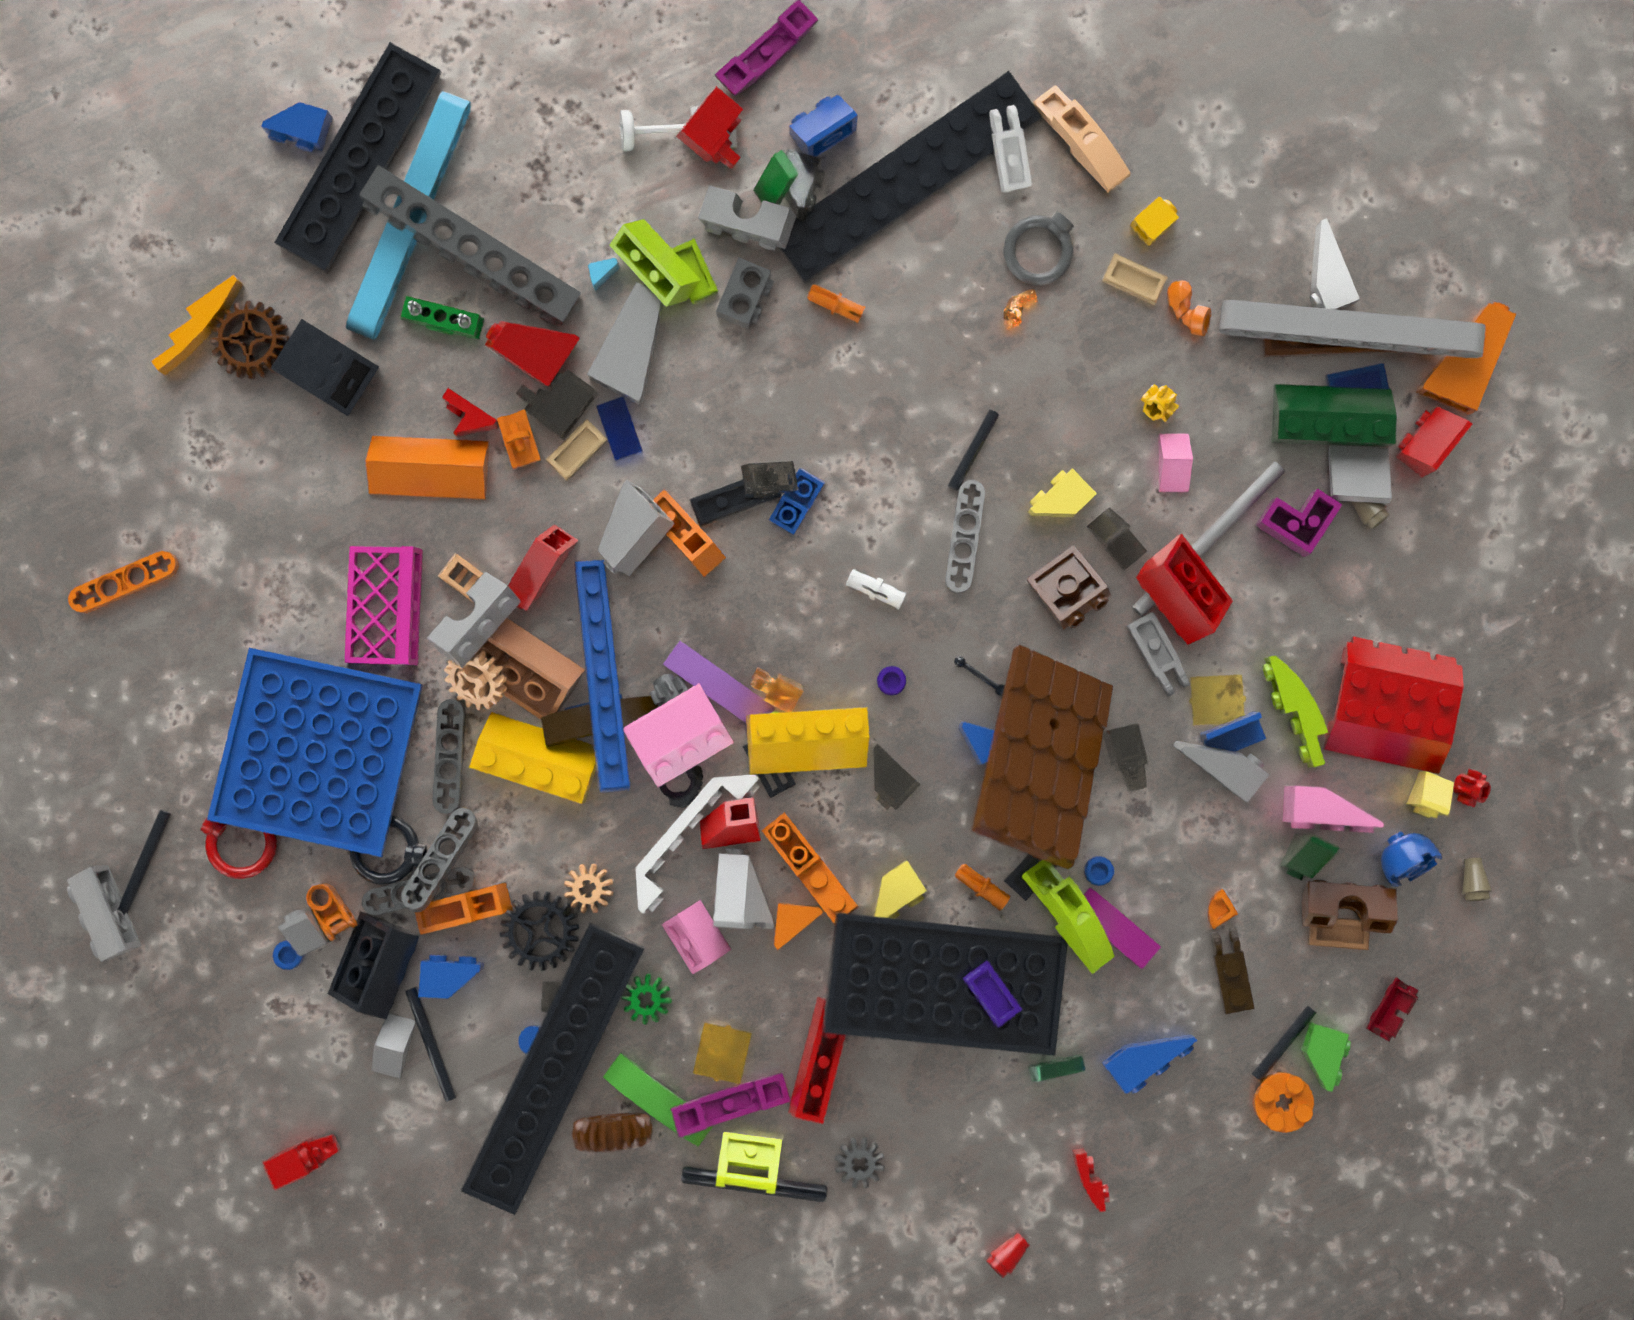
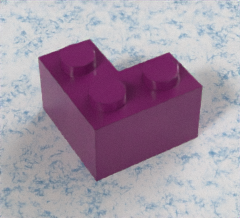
M1319 489L1310 493L1299 511L1276 497L1270 501L1255 526L1301 556L1306 557L1312 553L1343 504Z

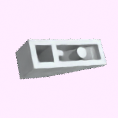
M1176 741L1173 744L1180 752L1247 803L1269 776L1262 769L1264 763L1251 753L1246 757L1235 751Z

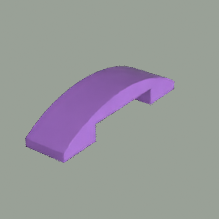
M681 641L678 642L663 663L664 666L691 685L696 686L700 684L708 697L745 723L747 715L772 713L775 707Z

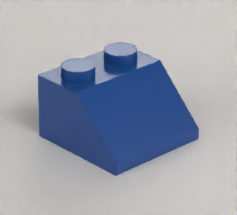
M839 95L833 98L830 96L823 98L815 105L816 109L808 114L802 112L791 121L789 133L808 162L857 131L858 115Z

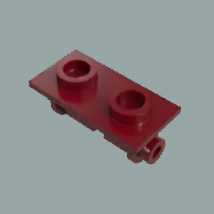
M1396 977L1393 983L1386 989L1385 996L1377 1010L1371 1015L1366 1029L1390 1042L1392 1037L1396 1038L1405 1022L1397 1014L1401 1011L1409 1015L1419 998L1417 996L1419 990L1407 985Z

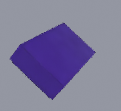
M988 961L982 963L963 978L996 1027L999 1028L1022 1010Z

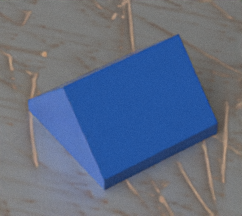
M961 722L958 729L978 765L986 763L989 757L994 730Z

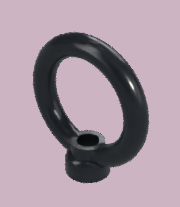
M392 815L390 827L400 831L407 842L404 862L396 870L388 873L375 872L366 866L361 853L349 851L353 868L368 882L380 885L398 882L406 877L414 867H418L426 855L427 845L419 844L414 829L402 818Z

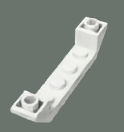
M753 774L714 777L709 781L637 865L636 882L639 911L645 913L649 909L653 912L663 901L664 898L660 894L664 889L654 882L647 873L649 871L653 874L657 872L665 862L661 858L668 849L674 852L685 839L681 836L683 831L688 826L693 829L704 817L700 813L707 804L712 807L722 796L723 793L719 789L723 786L738 800L743 799V797L751 798L760 787L756 784L760 779L758 776Z

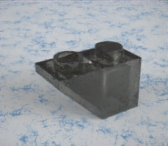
M787 149L786 155L798 171V176L785 195V199L798 221L804 222L807 212H812L816 203V195L814 193L816 187L821 188L825 171L821 170V158Z

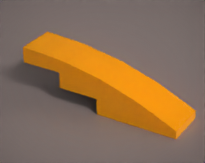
M234 274L186 308L192 318L169 334L175 345L151 361L157 371L167 375L188 358L212 333L211 328L217 327L219 324L216 321V317L223 318L226 315L224 309H230L243 287L242 282Z

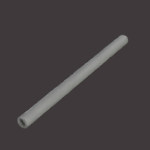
M1274 462L1192 545L1200 558L1285 472L1282 466ZM1146 592L1132 608L1143 617L1156 603Z

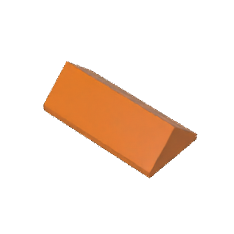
M372 436L365 460L369 494L486 500L489 441Z

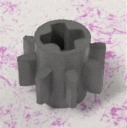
M669 673L657 678L653 682L655 690L649 693L654 704L660 707L687 691L688 688L683 678L680 679L679 676L674 678L673 674Z

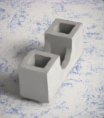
M709 185L698 219L705 226V230L717 235H721L722 231L730 233L732 238L747 243L749 239L758 241V245L769 250H775L776 247L786 248L796 219V215L791 208L763 200L759 212L754 217L742 219L739 216L743 201L737 193Z
M486 571L466 593L475 604L471 615L460 621L452 620L446 616L427 637L442 655L461 668L467 664L521 602L508 585Z

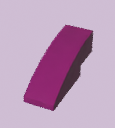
M1089 887L1083 895L1097 915L1110 944L1137 967L1143 969L1161 946Z

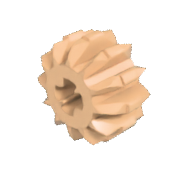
M581 864L579 865L581 876L576 871L571 870L569 875L575 882L564 881V886L573 888V891L564 893V897L570 898L575 896L576 899L570 904L571 908H575L581 902V913H586L588 904H590L592 912L596 913L598 912L596 901L606 907L608 902L602 896H613V891L605 889V886L613 884V879L603 882L601 878L607 874L606 869L601 870L596 875V864H591L589 873H587L586 866ZM586 880L590 881L589 884L594 883L596 889L592 891V897H588V893L583 894L581 888L585 886Z

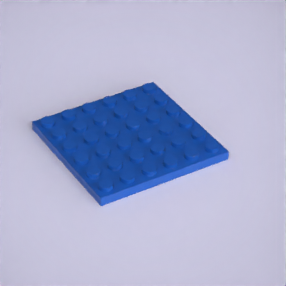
M249 648L207 820L383 857L423 685Z

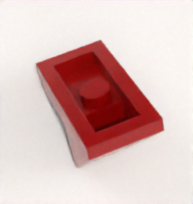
M447 388L442 396L443 400L448 403L445 408L458 417L465 414L453 432L456 437L498 429L499 424L495 418Z

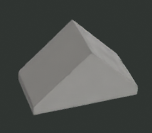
M388 1014L374 1045L372 1071L397 1078L402 1077L416 1025L415 1020Z

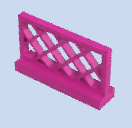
M349 546L344 663L418 666L423 549L414 546ZM358 553H368L374 560L364 572L357 566ZM374 553H383V554H381L379 557H377ZM390 554H399V566L391 573L382 562ZM379 566L388 577L376 587L367 576ZM364 580L373 591L361 601L356 595V587ZM393 581L398 587V595L390 602L381 590ZM378 595L387 606L375 616L366 605ZM363 609L372 620L360 630L355 624V616ZM389 610L397 616V623L390 631L379 621ZM376 624L384 632L385 636L374 645L365 634ZM362 638L370 647V650L363 657H353L354 645ZM388 639L395 645V658H385L378 650ZM374 653L378 656V658H370V657H371Z

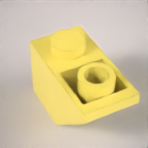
M1073 468L1067 474L1062 470L1050 481L1053 487L1046 494L1041 490L1029 502L1032 507L1028 513L1031 516L1073 517L1097 493Z
M1419 771L1406 804L1414 807V813L1426 818L1432 817L1437 819L1438 815L1448 816L1451 809L1454 782L1427 771Z
M907 860L882 876L874 916L897 918L900 915L897 910L906 904L912 908L925 899L922 894L927 890Z

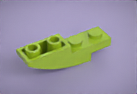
M1275 655L1264 658L1266 664L1262 665L1266 681H1271L1274 692L1271 693L1273 707L1275 710L1279 709L1280 715L1292 712L1293 718H1290V724L1293 733L1299 735L1302 746H1299L1298 750L1302 762L1307 763L1308 768L1324 765L1325 761L1317 736L1328 733V730L1314 698L1301 679L1287 664Z
M1045 860L1040 861L1025 872L1022 878L1058 921L1059 924L1055 927L1056 930L1092 974L1115 957L1097 915L1070 876L1064 880L1055 867Z

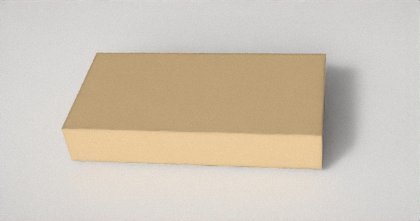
M1114 253L1102 282L1155 305L1168 277Z
M586 419L546 461L568 481L608 439Z

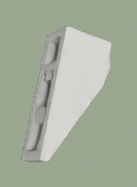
M1326 218L1321 220L1315 228L1311 280L1312 295H1310V301L1314 308L1342 310L1354 305L1360 298Z

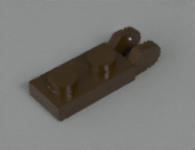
M1236 928L1229 929L1228 936L1232 952L1223 953L1222 940L1218 931L1211 932L1214 955L1212 956L1224 1014L1255 1009L1244 953L1241 950Z

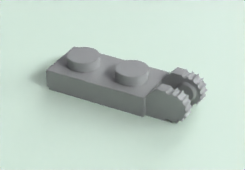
M1154 612L1127 625L1154 677H1157L1168 697L1174 694V691L1164 672L1173 668L1180 685L1184 688L1190 685L1189 679L1180 665L1182 662Z

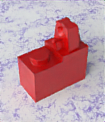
M716 86L678 132L676 137L704 161L708 162L711 160L715 164L720 161L729 169H732L741 157L730 148L732 142L728 138L742 121L738 116L743 111V108Z
M334 1134L318 1139L311 1137L273 1155L262 1164L274 1190H277L318 1169L325 1164V1160L341 1149Z

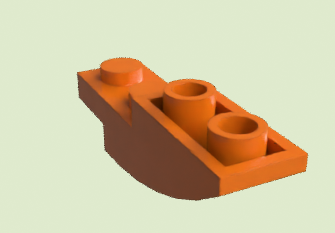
M785 812L761 830L834 924L836 912L851 914L859 908Z

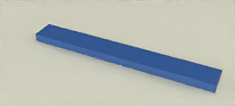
M604 560L579 561L574 563L599 792L629 790L630 782Z

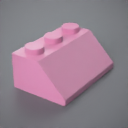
M700 684L623 728L627 738L657 787L662 786L734 743Z

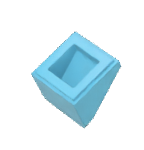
M611 258L589 263L588 267L594 290L599 289L620 269L617 259Z

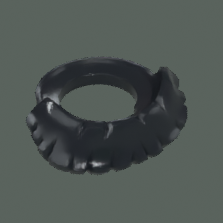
M698 764L685 771L691 780L690 786L686 791L672 792L668 789L666 783L659 787L661 792L668 797L670 805L684 808L687 805L689 806L699 794L698 790L701 789L700 786L703 784L701 781L703 780V770Z

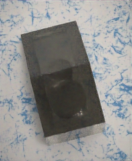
M877 744L873 748L874 790L878 793L875 799L886 810L890 807L897 810L921 784L881 746Z

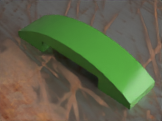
M620 1053L603 1078L652 1117L677 1133L670 1108L683 1104L685 1101L644 1072V1069ZM713 1126L683 1138L699 1147Z

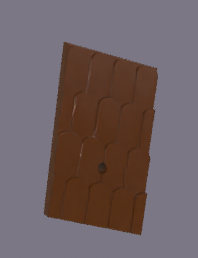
M1019 644L1013 649L972 832L1067 870L1074 866L1075 859L1079 854L1084 819L1087 818L1094 772L1099 762L1103 731L1107 728L1113 685L1104 681L1101 682V680L1077 671V669L1059 661H1054V659L1034 650L1031 651L1023 645Z

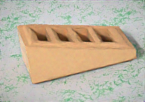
M455 553L438 577L473 602L466 593L483 573ZM458 564L462 565L463 568L455 579L452 580L449 576ZM470 571L473 575L464 587L460 586L459 583Z

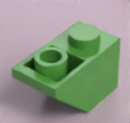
M1309 1022L1301 1051L1320 1086L1325 1090L1333 1092L1334 1086H1338L1342 1078V1069H1340L1342 1058H1346L1350 1051L1351 1041L1348 1040L1349 1034Z

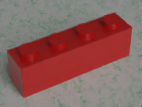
M817 997L788 1112L795 1118L823 1124L846 1035L822 1032L826 998Z

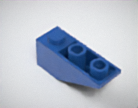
M1189 1034L1126 1044L1101 1063L1125 1094L1130 1091L1132 1094H1135L1146 1086L1145 1080L1151 1075L1159 1076L1171 1066L1169 1062L1175 1057L1183 1058L1194 1049L1192 1044L1197 1039Z

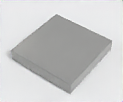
M1330 445L1328 450L1330 493L1333 499L1336 501L1390 504L1392 492L1389 448Z

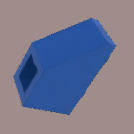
M298 102L264 120L261 127L268 134V138L273 141L285 143L288 140L295 142L296 147L305 151L313 152L314 148L323 151L333 117L328 110Z
M429 955V960L421 961L419 997L451 998L484 969V963L476 962L477 957L459 956V961H447V955Z

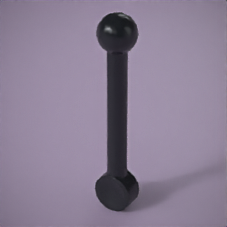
M963 656L955 658L954 663L957 667L965 668L994 688L997 695H1003L1005 685L997 684L966 663Z

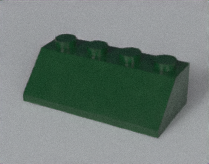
M1274 384L1272 443L1390 447L1396 444L1397 413L1392 389Z

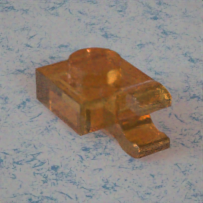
M758 667L752 675L753 679L750 683L752 687L766 692L764 701L785 712L793 710L805 687L780 673L773 679L768 672Z

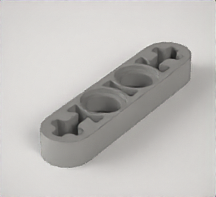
M976 480L964 482L960 486L957 497L945 577L947 588L954 593L965 592L971 586L985 498V489ZM970 486H974L975 492L980 493V497H975L972 507L978 506V512L972 509H960L961 504L967 506L968 496L964 495L963 491L969 490ZM969 514L974 517L976 525L973 529L964 530L960 527L959 519L962 515ZM966 543L970 546L971 555L969 558L960 559L956 556L955 547L957 544ZM952 561L960 565L970 564L969 569L963 568L962 577L967 579V583H962L960 588L955 587V582L950 581V577L956 576L958 566L952 567Z

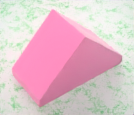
M1159 434V492H1189L1193 463L1189 434Z

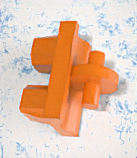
M526 410L498 417L497 421L512 468L515 469L541 461Z

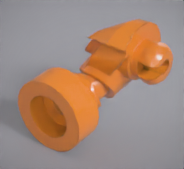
M1184 280L1172 282L1169 285L1167 296L1169 306H1172L1177 320L1181 318L1182 323L1189 328L1191 334L1205 336L1210 325L1211 308L1198 305L1191 310L1192 287L1190 283Z

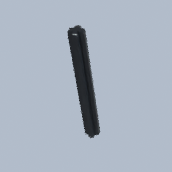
M687 1166L682 1169L681 1182L684 1184L816 1202H825L828 1189L825 1185L777 1179L775 1194L766 1193V1190L733 1185L718 1187L716 1186L718 1172L716 1170Z

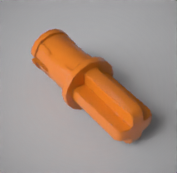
M813 284L807 296L809 301L831 310V314L835 312L855 321L857 324L865 309V306L842 297V293L839 295L816 284Z
M962 864L956 871L955 877L975 891L976 897L980 896L987 900L999 911L1010 900L1011 896L991 882V878H984L967 864Z

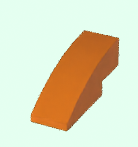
M505 882L432 901L425 910L415 912L420 935L504 914L507 909L513 911Z

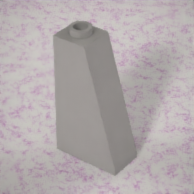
M636 282L587 373L590 380L640 406L644 401L663 309V303L645 284L642 285Z

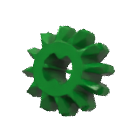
M647 973L645 975V983L643 984L641 978L635 976L634 982L637 988L628 983L625 989L632 993V995L625 994L621 996V1000L631 1001V1004L625 1006L623 1010L624 1012H629L632 1009L636 1011L631 1017L632 1021H635L641 1014L643 1015V1025L648 1024L649 1015L657 1023L660 1020L657 1011L664 1015H667L669 1012L661 1003L670 1004L672 1002V998L662 997V994L667 993L670 988L669 986H665L662 989L658 988L662 982L661 977H658L654 984H651V974ZM647 991L652 994L651 1000L654 1002L652 1006H650V1003L646 1006L641 1004L642 998L639 996L641 992L644 995Z

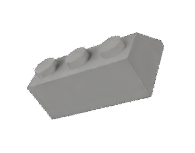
M108 865L91 866L67 879L69 887H67L68 895L71 901L78 905L81 913L78 916L80 924L90 934L92 939L90 947L96 958L99 957L101 962L107 961L142 946L129 914L125 913L123 915L118 909L122 897Z

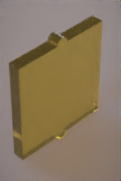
M1242 674L1190 677L1191 698L1189 703L1192 704L1193 725L1224 724L1244 716L1246 696H1243Z
M704 1022L693 1073L714 1078L716 1082L720 1079L740 1084L752 1033L733 1029L729 1024L724 1027Z

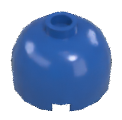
M1399 832L1387 840L1389 845L1382 853L1381 868L1391 886L1399 887L1402 886L1399 880L1407 877L1411 882L1437 865L1435 858L1442 860L1443 856L1436 845L1425 835L1419 833L1404 835L1403 832Z

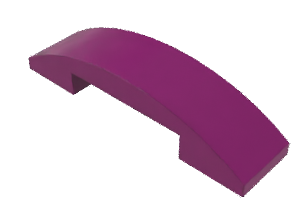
M796 0L777 18V22L741 55L738 57L735 55L715 73V77L734 97L783 59L806 36L819 19L801 0Z
M778 1073L696 1098L670 1108L678 1138L705 1130L707 1127L791 1101L783 1073Z

